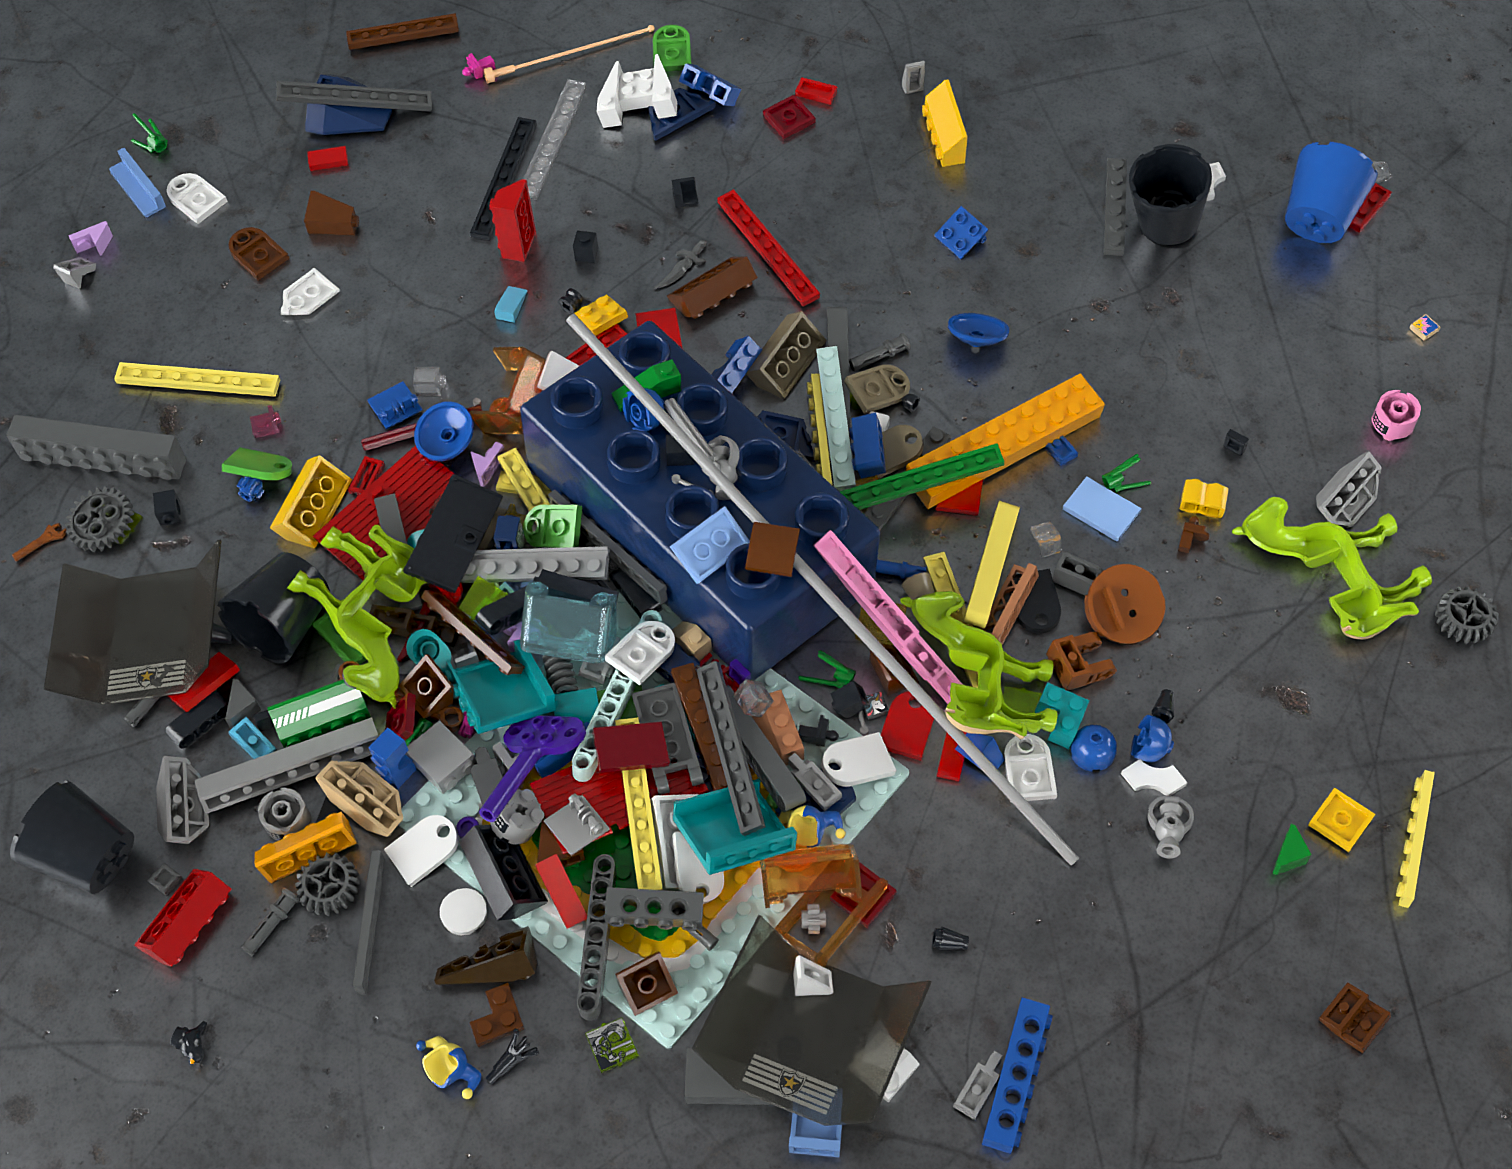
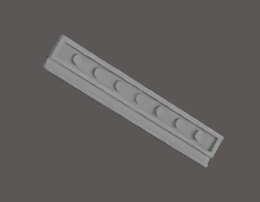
M606 546L477 550L461 583L533 582L535 576L539 577L542 569L578 580H607L610 549Z

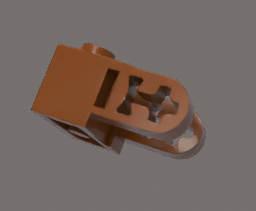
M1089 632L1075 637L1070 635L1052 641L1046 655L1049 660L1053 661V669L1065 690L1068 691L1105 680L1117 672L1111 659L1092 664L1084 661L1081 654L1094 651L1102 644L1097 632Z

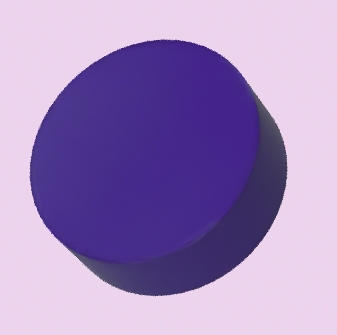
M464 817L459 820L456 829L460 839L474 825H479L475 818Z

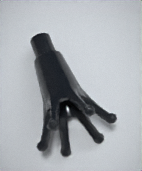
M517 1028L513 1029L514 1033L506 1051L486 1077L492 1085L517 1063L530 1056L539 1054L537 1047L523 1052L530 1046L529 1043H526L521 1047L527 1040V1036L522 1037L519 1044L515 1046L519 1036Z

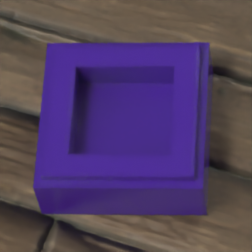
M734 659L730 662L729 676L742 689H745L750 685L751 673L737 659Z

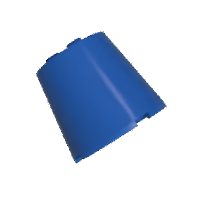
M1315 142L1305 146L1297 160L1285 214L1287 226L1295 234L1318 243L1339 241L1344 236L1377 180L1378 172L1373 169V162L1359 150L1341 143L1330 142L1329 145H1320L1319 142Z

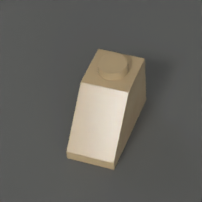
M682 621L672 629L675 643L679 644L688 656L692 655L700 662L708 653L712 652L711 639L696 624Z

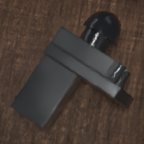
M820 715L818 728L804 725L799 726L798 733L802 742L825 747L826 739L836 741L839 738V734L836 731H829V719H826L824 715Z

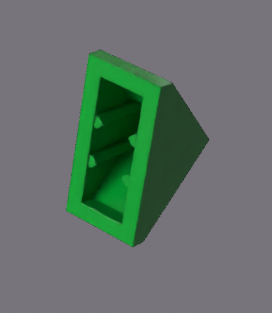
M1291 824L1286 833L1273 874L1278 875L1305 865L1312 855L1296 825Z

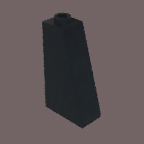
M545 569L541 570L539 577H534L531 587L534 590V600L601 636H608L614 620L619 595L618 591Z

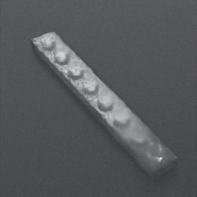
M568 79L523 178L527 180L530 200L537 201L586 90L585 82Z

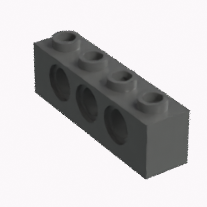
M607 887L605 923L615 927L630 924L637 928L658 926V928L665 930L672 929L673 927H682L686 931H695L697 928L702 929L704 893ZM628 905H632L636 907V910L633 912H626L624 908ZM658 907L660 912L652 914L648 909ZM676 908H681L685 912L682 915H675L672 911Z

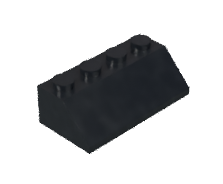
M474 825L459 843L497 921L516 919L545 905L548 900L520 845L508 843L510 840L504 837L502 839L497 837L491 825Z

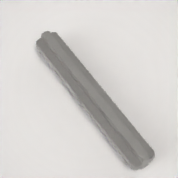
M674 398L666 400L664 408L676 424L711 461H714V451Z

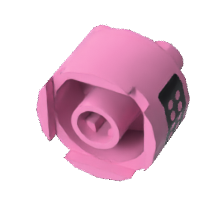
M1400 390L1388 391L1381 396L1373 413L1372 423L1375 429L1388 441L1405 438L1415 428L1420 416L1421 405L1418 399L1408 392L1406 395L1400 393Z

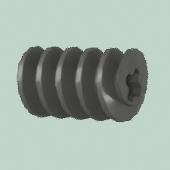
M564 647L552 648L542 657L546 677L554 694L579 690L576 686L577 681L573 678L575 672L572 670L573 664L570 662L569 650Z

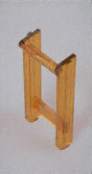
M842 852L834 857L772 931V934L777 939L822 967L827 965L829 958L876 903L888 885L886 879L880 878L868 892L838 874L846 861V855ZM829 885L858 903V905L819 953L787 934V932L801 917V910H807V904H812L823 889Z

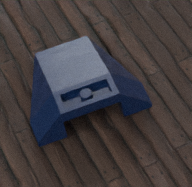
M321 74L317 81V84L367 87L349 77L332 74ZM307 103L305 131L321 135L383 131L393 109Z

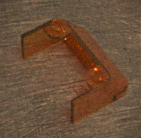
M494 347L493 352L506 370H518L509 397H500L494 400L489 411H470V414L483 434H523L520 407L523 403L543 391L537 385L547 359L524 347Z
M852 844L795 849L794 851L760 860L765 908H770V904L783 903V899H786L788 894L834 889L836 892L841 893V896H853L856 892L857 898H862L859 859Z

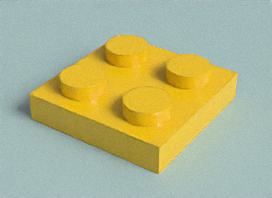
M607 294L574 313L595 336L628 318L627 311Z
M1334 788L1308 826L1349 852L1375 814Z

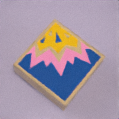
M1425 314L1413 322L1409 329L1423 341H1426L1440 330V326Z

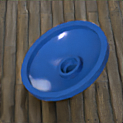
M963 313L952 316L948 321L950 332L964 343L973 347L997 344L1009 336L1010 330L1008 325L1000 319L989 315Z
M441 402L430 407L420 417L415 428L414 440L417 449L422 455L433 461H447L458 456L466 449L472 439L474 431L472 416L465 407L455 402Z

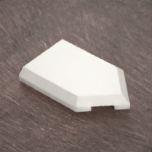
M313 268L283 291L281 315L311 314L340 292V289L317 269Z

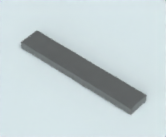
M395 493L374 498L382 530L389 537L407 544ZM419 591L409 602H398L400 608L412 609L413 611L423 607Z
M372 850L353 979V987L358 994H367L385 863L381 850Z

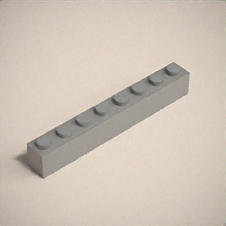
M371 717L194 780L198 797L205 813L219 810L317 775L331 760L353 762L370 756L371 752L368 747L379 737L373 719Z

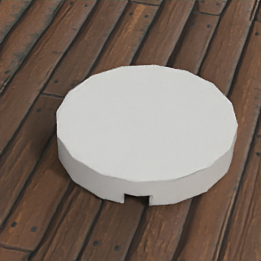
M469 888L457 889L449 893L443 899L440 906V918L444 927L451 933L460 936L470 935L479 927L481 928L488 915L487 904L483 896L476 890Z

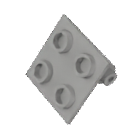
M572 794L569 797V804L544 820L571 856L610 830L583 795L577 796L576 794Z

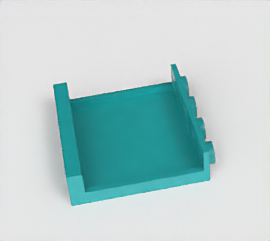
M523 639L514 641L515 652L510 653L525 666L521 674L506 675L499 670V666L489 660L456 669L453 668L449 660L446 661L447 670L444 671V675L454 686L453 695L455 698H459L460 708L462 712L466 711L470 727L474 726L477 734L556 711L555 694Z
M760 779L753 780L765 828L746 836L740 833L728 787L674 802L673 821L709 875L796 849L797 831L794 827L785 828L759 792Z

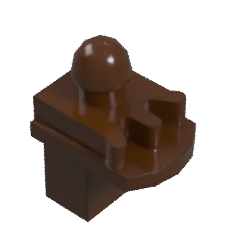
M1192 516L1188 522H1185L1178 551L1189 553L1192 539L1203 542L1209 539L1210 536L1206 532V526L1199 525L1198 517Z

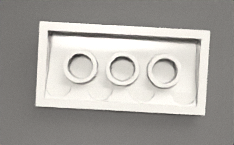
M698 794L657 795L650 799L663 890L679 891L678 884L676 883L672 834L681 831L673 821L674 802L698 796ZM697 885L696 889L704 887L703 885Z

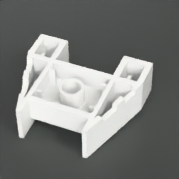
M658 54L655 55L654 68L623 73L619 61L615 62L597 101V114L603 128L622 125L623 111L646 108L648 106H654L658 119L677 116V100Z

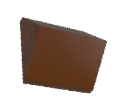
M882 644L919 684L910 663L894 645ZM870 650L869 660L887 697L906 690L905 686Z
M426 654L399 685L405 695L408 692L416 695L415 708L425 719L453 704L454 686L429 654Z
M659 951L615 974L618 986L634 1016L678 994Z

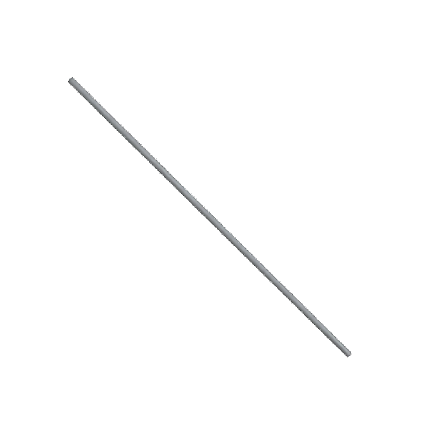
M574 313L570 315L566 322L753 523L769 524ZM796 553L794 568L1070 866L1079 859L1074 851L961 730L951 724L946 717V713Z

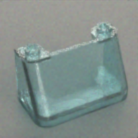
M529 581L525 590L520 636L521 649L528 653L589 663H603L605 655L611 650L617 636L616 595L600 592L594 595L590 602L547 596L548 588L546 585L540 582Z

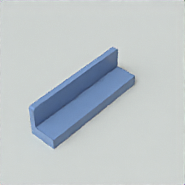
M125 148L118 150L122 162L110 167L109 170L145 217H149L165 208L166 205L160 192Z

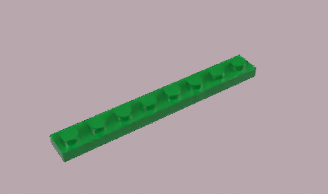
M998 443L849 488L840 491V493L861 510L1004 466V459Z

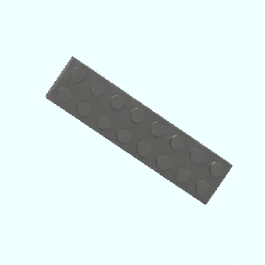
M14 415L6 434L20 459L25 461L34 460L46 464L57 463L64 466H79L84 469H101L106 472L117 471L123 474H140L144 477L155 476L166 480H179L186 462L184 452L174 435Z

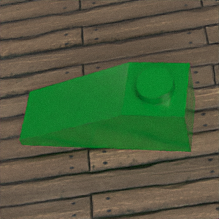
M673 359L653 365L635 377L643 388L655 391L661 398L681 392V374ZM625 384L612 393V397L620 412L623 411V398L627 397L628 394L626 393L630 391Z

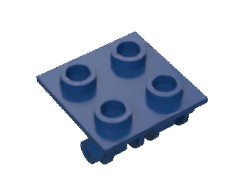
M960 206L934 236L962 259L977 242L984 243L986 241L985 233L988 229Z
M403 381L367 399V402L386 429L423 411L417 402L416 395H412Z

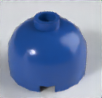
M644 388L665 411V404L661 397L655 391ZM628 391L626 393L628 394L627 397L623 398V412L627 422L631 421L636 426L632 429L649 432L657 428L660 422L631 391Z
M1151 715L1145 716L1138 726L1141 729L1139 736L1134 735L1131 755L1142 761L1157 762L1166 753L1169 754L1174 746L1172 733L1165 721Z
M1091 724L1083 726L1077 731L1071 744L1072 759L1080 768L1086 771L1105 770L1113 763L1116 757L1117 742L1114 735L1101 725Z

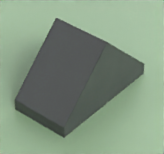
M470 641L449 648L457 668L479 662L477 653L470 644Z
M233 679L225 719L230 729L245 717L250 719L261 710L256 699L238 679Z

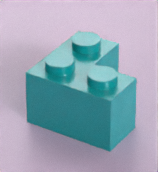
M1047 682L1034 712L1039 713L1046 708L1057 711V723L1055 729L1050 733L1048 741L1069 749L1090 700Z

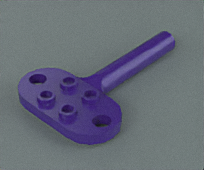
M536 716L512 724L503 736L504 743L510 752L520 754L479 810L480 816L488 822L496 821L541 757L566 753L577 747L584 740L586 728L583 722L576 717Z

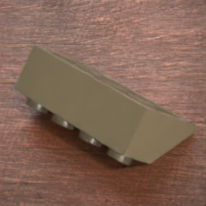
M802 311L788 314L762 348L761 353L746 374L757 387L785 399L817 355L816 349L822 348L827 340Z

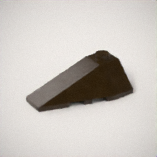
M529 926L499 937L500 942L489 948L486 944L479 947V950L471 957L463 955L437 968L434 979L436 985L512 982L518 979L525 980L535 974L537 958Z

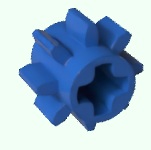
M245 476L236 485L240 488L238 490L239 496L250 502L253 499H260L265 492L262 489L263 482L257 478Z

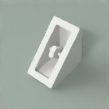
M800 955L797 956L793 973L795 996L832 994L831 971Z

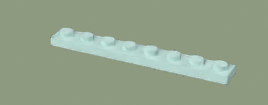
M837 346L816 350L834 487L838 491H843L856 487L852 465Z

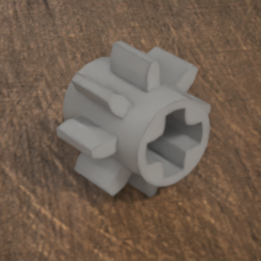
M807 904V910H801V927L807 928L808 934H820V928H826V911L820 910L819 904Z

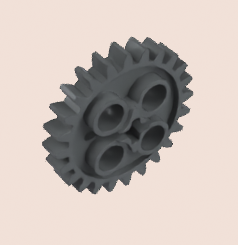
M105 486L103 491L97 487L94 494L89 490L87 497L81 495L82 501H75L76 508L69 509L72 515L66 516L70 521L65 524L68 528L66 533L70 536L69 539L79 548L82 547L85 551L90 549L92 552H95L97 547L103 551L104 545L111 548V542L114 541L118 544V537H125L123 531L131 529L127 524L133 522L130 516L134 515V512L131 510L133 505L126 495L120 490L117 491L114 487L109 490Z

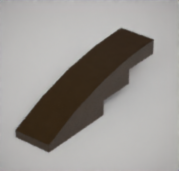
M372 604L369 612L391 628L392 634L408 638L417 631L413 630V628H418L416 621L424 622L423 629L434 632L447 646L454 647L459 635L455 631L456 628L451 624L438 621L434 616L415 614L412 609Z

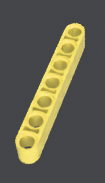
M1002 501L998 502L963 620L965 623L984 629L986 627L1020 507Z

